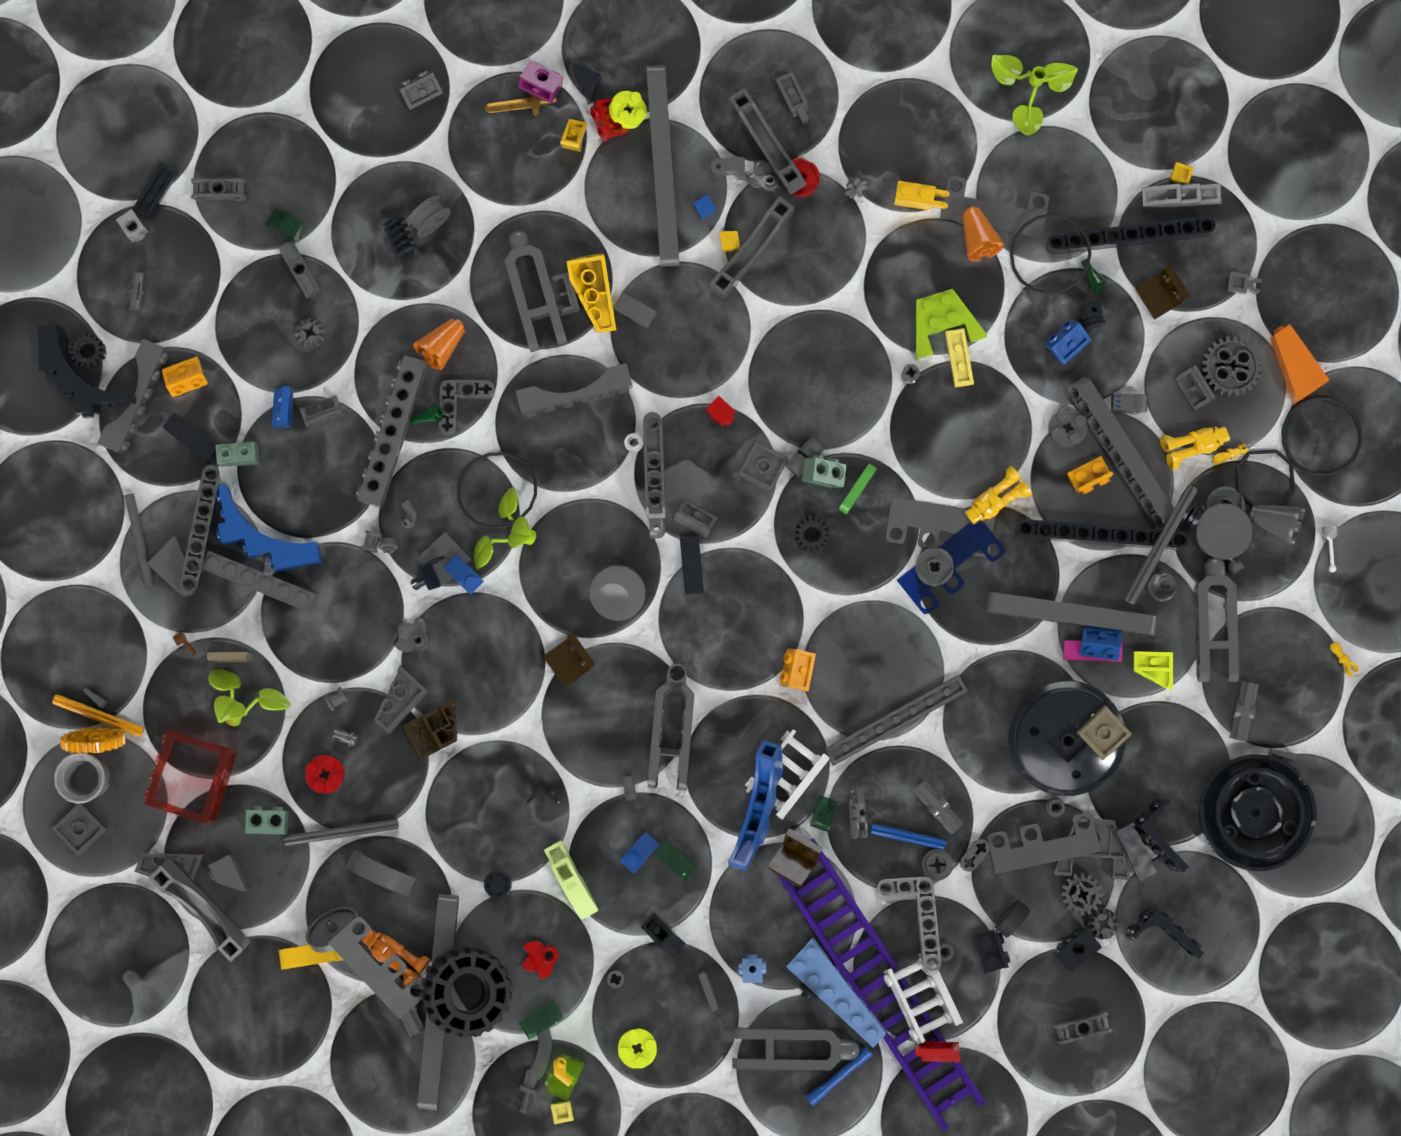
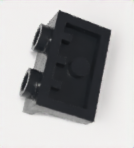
M997 929L973 935L985 974L1009 968L1010 957L1008 952L1003 950L1004 938L1000 932L998 933Z

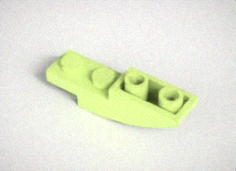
M559 841L545 849L544 851L551 863V868L580 919L583 920L599 911L563 841Z

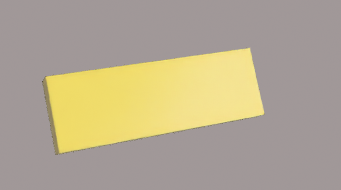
M964 328L945 331L954 387L973 385L974 380Z

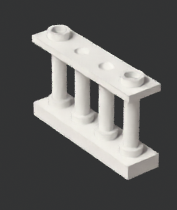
M794 729L791 733L787 730L780 739L783 741L780 746L783 749L789 743L812 761L811 764L814 766L810 771H804L782 753L783 764L800 777L801 783L798 787L792 786L781 777L778 785L785 789L790 797L786 802L776 798L774 806L776 807L775 810L778 811L776 815L780 819L785 817L830 759L825 754L816 756L793 737L796 733ZM752 776L745 784L748 787L745 790L747 793L753 789L754 777Z
M920 953L918 954V962L896 973H893L892 969L883 971L885 983L888 987H891L911 1029L909 1034L912 1040L917 1043L925 1042L923 1034L946 1023L951 1026L963 1023L939 971L935 975H927L928 977H926L925 981L904 991L901 990L897 980L922 969ZM934 961L926 963L931 969L937 967ZM928 987L934 989L936 993L935 998L910 1009L906 998ZM937 1005L942 1006L944 1010L942 1017L921 1027L918 1026L914 1018L915 1016Z

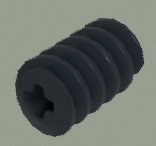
M405 217L390 219L382 225L385 226L384 231L388 233L387 238L391 240L390 245L393 246V252L396 253L397 260L411 257L415 254L413 250L417 247L416 244L410 245L414 240L413 237L407 238L411 231H404L408 224H401Z

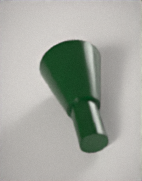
M1084 259V260L1081 262L1082 265H1083V267H1084V269H1085V265H1086L1087 259ZM1089 264L1088 271L1086 272L1091 292L1095 291L1098 293L1105 289L1107 281Z
M432 404L418 416L410 418V423L416 425L421 422H440L443 417V410L437 404Z

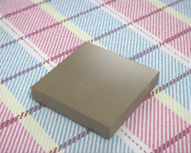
M207 652V659L215 663L252 662L253 654L248 652Z
M1105 705L1077 731L1078 735L1103 761L1132 735Z

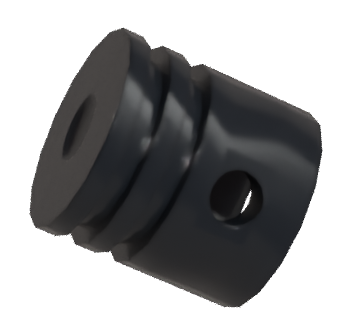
M1100 301L1087 303L1077 308L1081 321H1083L1082 325L1085 326L1084 330H1091L1106 324L1105 317L1102 316L1103 311Z

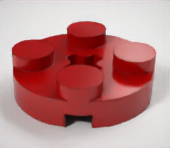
M802 158L794 159L792 162L802 176H806L804 179L806 186L791 196H809L818 187L820 179L819 170L812 162Z
M317 756L306 767V781L315 792L323 794L333 793L343 783L345 778L344 766L333 756ZM323 769L330 771L327 780L320 777Z

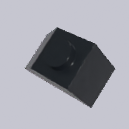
M654 913L641 926L650 938L672 958L686 944Z

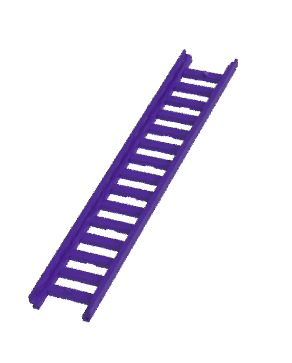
M814 838L811 839L812 842L817 844ZM822 851L818 863L821 862L826 872L796 891L787 879L780 875L778 877L846 982L852 986L853 991L863 1000L867 1008L881 1023L875 1013L897 1000L894 993H890L872 1006H870L865 996L885 984V974L861 990L854 980L882 961L886 962L893 973L900 970ZM831 878L837 888L806 907L801 897ZM842 894L847 905L817 924L811 914ZM853 911L858 921L828 940L822 930ZM864 928L869 937L841 956H838L833 947L856 931ZM874 944L880 954L849 973L844 963ZM905 978L897 980L901 985L902 991L910 988ZM915 994L909 997L912 1002L909 1005L910 1009L921 1005ZM902 1010L881 1023L885 1030L905 1018ZM927 1011L920 1014L923 1020L917 1024L921 1027L932 1022ZM909 1028L893 1040L887 1032L883 1039L943 1132L949 1126L940 1113L970 1093L979 1106L986 1104L960 1062H951L955 1070L924 1089L919 1080L945 1062H930L916 1072H913L908 1063L918 1057L915 1055V1049L903 1056L897 1046L911 1038L909 1034L911 1029ZM938 1028L931 1030L933 1037L927 1041L946 1042ZM961 1077L966 1086L935 1106L930 1096Z

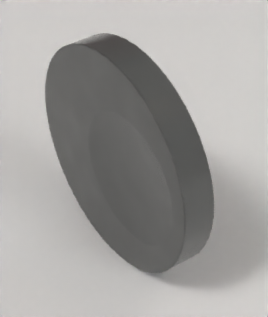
M1218 504L1209 507L1203 512L1195 527V536L1199 547L1210 557L1223 560L1231 559L1242 554L1249 546L1252 539V525L1247 514L1237 506Z
M611 565L603 568L596 574L590 586V600L595 610L603 617L615 621L626 620L637 614L642 608L646 596L645 584L641 576L634 569L625 565Z
M347 906L329 910L310 925L306 933V941L315 952L333 951L334 949L328 942L356 917L360 916L354 908ZM360 922L353 925L352 931L354 934H357L359 931Z

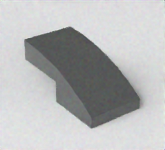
M623 292L613 307L616 312L647 329L657 314L652 308Z

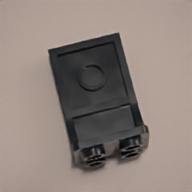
M1156 799L1150 804L1148 812L1141 813L1135 819V827L1139 831L1141 839L1153 846L1151 850L1154 854L1166 860L1164 864L1171 871L1185 872L1189 866L1166 843L1157 830V818L1161 811L1170 804V801L1168 799Z
M1144 909L1138 917L1140 919L1137 923H1132L1125 930L1127 934L1124 937L1127 940L1134 941L1145 929L1157 926L1191 957L1199 959L1204 954L1200 949L1202 946L1195 939L1185 936L1187 932L1181 926L1173 925L1171 923L1173 919L1167 913H1162L1157 909Z

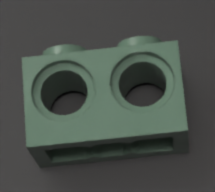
M255 442L216 445L217 464L221 467L259 464L258 445Z
M821 455L805 458L802 481L830 488L844 487L846 464L839 463L838 459L824 460V456Z
M252 806V810H246L245 833L287 834L288 811H283V807H271V810H264V806ZM257 814L262 818L259 825H255L253 822V817ZM275 815H279L281 818V823L278 826H275L272 822Z

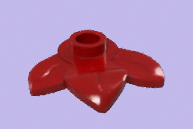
M539 941L525 944L524 949L529 956L525 959L522 968L527 971H538L540 979L548 977L553 971V964L559 957L556 947L552 945L544 946ZM547 951L552 952V958L548 959L546 957Z

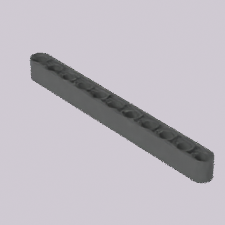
M665 65L646 66L660 266H679Z
M439 894L431 966L435 963L434 959L436 957L444 955L445 951L449 949L454 950L459 895ZM426 1013L417 1108L438 1110L446 1032L433 1024Z

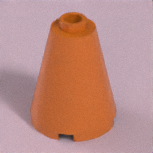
M975 206L966 208L962 218L969 260L981 261L983 256L987 255V258H991L1002 251L1003 241L981 209L975 208Z
M450 319L418 339L413 344V348L417 354L422 353L424 356L422 360L427 362L430 367L435 370L440 369L441 371L465 332L464 325L458 319Z

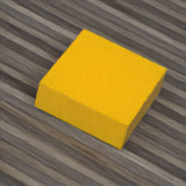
M1176 162L1169 181L1188 185L1194 168Z

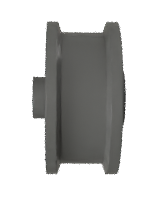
M437 195L421 203L407 218L406 223L417 230L419 238H424L433 233L447 220L451 213L449 208L443 207L440 203L441 199Z

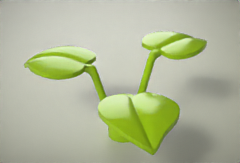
M993 55L991 61L992 72L1000 83L1012 85L1016 78L1021 80L1029 76V82L1034 86L1028 107L1025 105L1018 106L1012 114L1014 125L1024 135H1032L1037 132L1043 122L1041 109L1037 107L1031 108L1038 87L1043 82H1048L1050 89L1057 92L1066 91L1072 85L1078 71L1077 67L1069 64L1051 63L1045 68L1037 66L1032 72L1028 71L1026 74L1021 75L1023 71L1022 62L1014 56Z
M515 487L507 490L501 498L498 507L500 517L504 519L508 517L511 521L515 520L512 514L516 511L518 503ZM521 516L515 520L509 539L490 540L489 536H483L478 541L474 551L476 568L479 569L489 562L493 553L492 544L495 542H508L512 548L519 547L524 543L532 545L536 539V532L529 528L527 519Z
M224 669L210 671L208 681L212 687L220 691L230 690V697L219 696L214 701V711L219 723L225 721L231 726H238L242 717L246 716L248 711L257 702H259L262 708L267 710H283L291 707L290 702L281 692L267 688L260 690L258 693L259 697L255 698L245 709L242 703L234 700L233 688H239L241 685L239 677L233 672Z

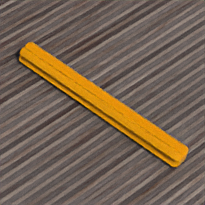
M55 695L52 701L54 705L135 736L141 737L144 732V727L61 695Z

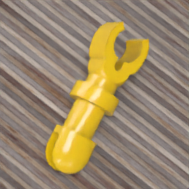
M1241 444L1234 449L1229 448L1226 452L1214 455L1212 461L1214 465L1221 464L1228 459H1235V456L1239 454H1245L1249 448L1242 449L1247 446L1246 444Z
M1334 642L1330 645V650L1333 654L1337 655L1339 663L1344 665L1345 672L1349 677L1354 675L1350 668H1353L1356 673L1360 671L1357 664L1349 660V655L1343 652L1339 643Z

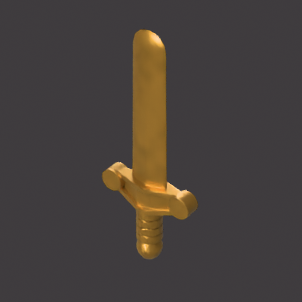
M531 94V97L488 103L484 109L488 113L532 108L533 115L537 117L539 116L540 105L551 103ZM555 97L553 103L557 102V97Z

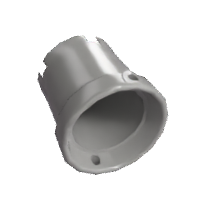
M85 752L79 754L72 753L64 757L57 765L54 773V784L59 795L65 800L76 804L87 803L107 790L110 772L107 766L95 756L88 753L85 754Z

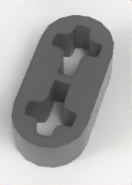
M983 839L974 841L961 857L960 867L964 871H974L989 853V843ZM984 843L985 852L980 851L977 855L974 854L978 850L976 845ZM974 856L975 858L971 862L973 867L968 866L966 868L964 866L966 864L964 859H970Z

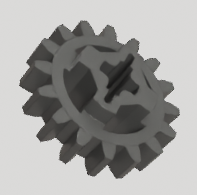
M1080 873L1078 878L1076 874H1073V880L1067 878L1068 885L1061 886L1065 889V892L1060 893V895L1065 896V899L1061 902L1068 904L1066 906L1067 910L1073 908L1072 914H1076L1079 911L1080 916H1084V911H1086L1090 915L1091 909L1098 910L1096 904H1102L1098 900L1099 897L1104 896V894L1099 893L1102 886H1096L1097 879L1091 881L1092 875H1087L1085 878L1084 873ZM1081 881L1089 883L1091 887H1084ZM1074 886L1072 894L1069 895L1071 887ZM1080 890L1086 892L1083 895L1084 899L1078 897ZM1094 894V899L1092 903H1090L1089 900L1091 896ZM1072 902H1080L1083 908L1075 906Z

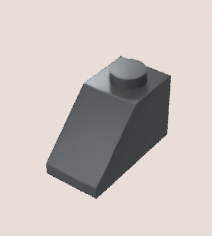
M233 854L208 865L210 868L208 873L213 881L216 880V883L242 892L250 889Z

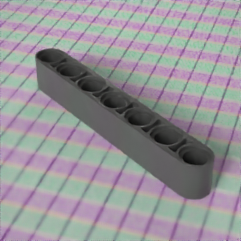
M214 465L206 466L200 478L179 582V591L185 596L192 595L199 582L220 477V471ZM211 472L215 475V478L208 479L205 474ZM208 490L212 496L204 497L202 491ZM204 508L208 514L205 516L200 515L198 510ZM197 526L202 527L204 533L198 534L194 528ZM198 545L201 551L193 552L191 546ZM193 563L197 566V569L191 571L187 568V564ZM189 581L193 584V588L186 589L183 583Z

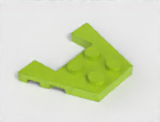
M953 289L916 300V360L933 355L928 339L929 335L964 325L970 343L987 338L985 331Z

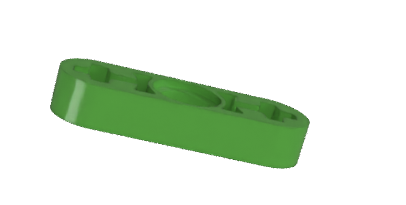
M868 464L839 507L840 511L845 514L849 512L877 468Z

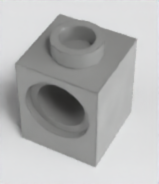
M132 209L116 219L132 242L142 240L145 234L148 233ZM132 224H137V228L134 231L129 230Z

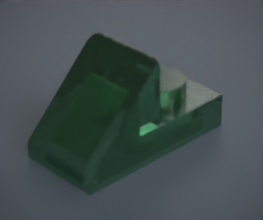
M819 795L810 826L829 832L838 801Z

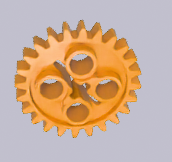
M108 727L82 728L81 730H75V732L63 734L64 736L60 738V747L62 750L70 751V753L77 752L78 754L82 752L87 754L89 752L101 753L106 750L111 751V749H118V747H122L125 744V733L120 731V729H108Z

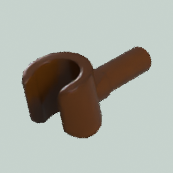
M179 633L173 636L177 646L183 643L193 656L197 653L187 641L185 634Z

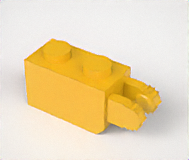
M898 181L894 205L931 210L932 207L946 209L948 204L942 201H935L934 196L946 198L949 197L950 193L949 191L936 189V186Z

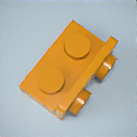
M197 356L162 369L165 385L172 397L182 395L208 384Z
M1102 456L1067 473L1077 494L1080 492L1086 494L1094 490L1093 486L1098 483L1102 486L1110 482V477L1114 475L1112 471H1109Z
M787 649L783 658L784 666L780 674V686L808 692L816 654L798 649Z

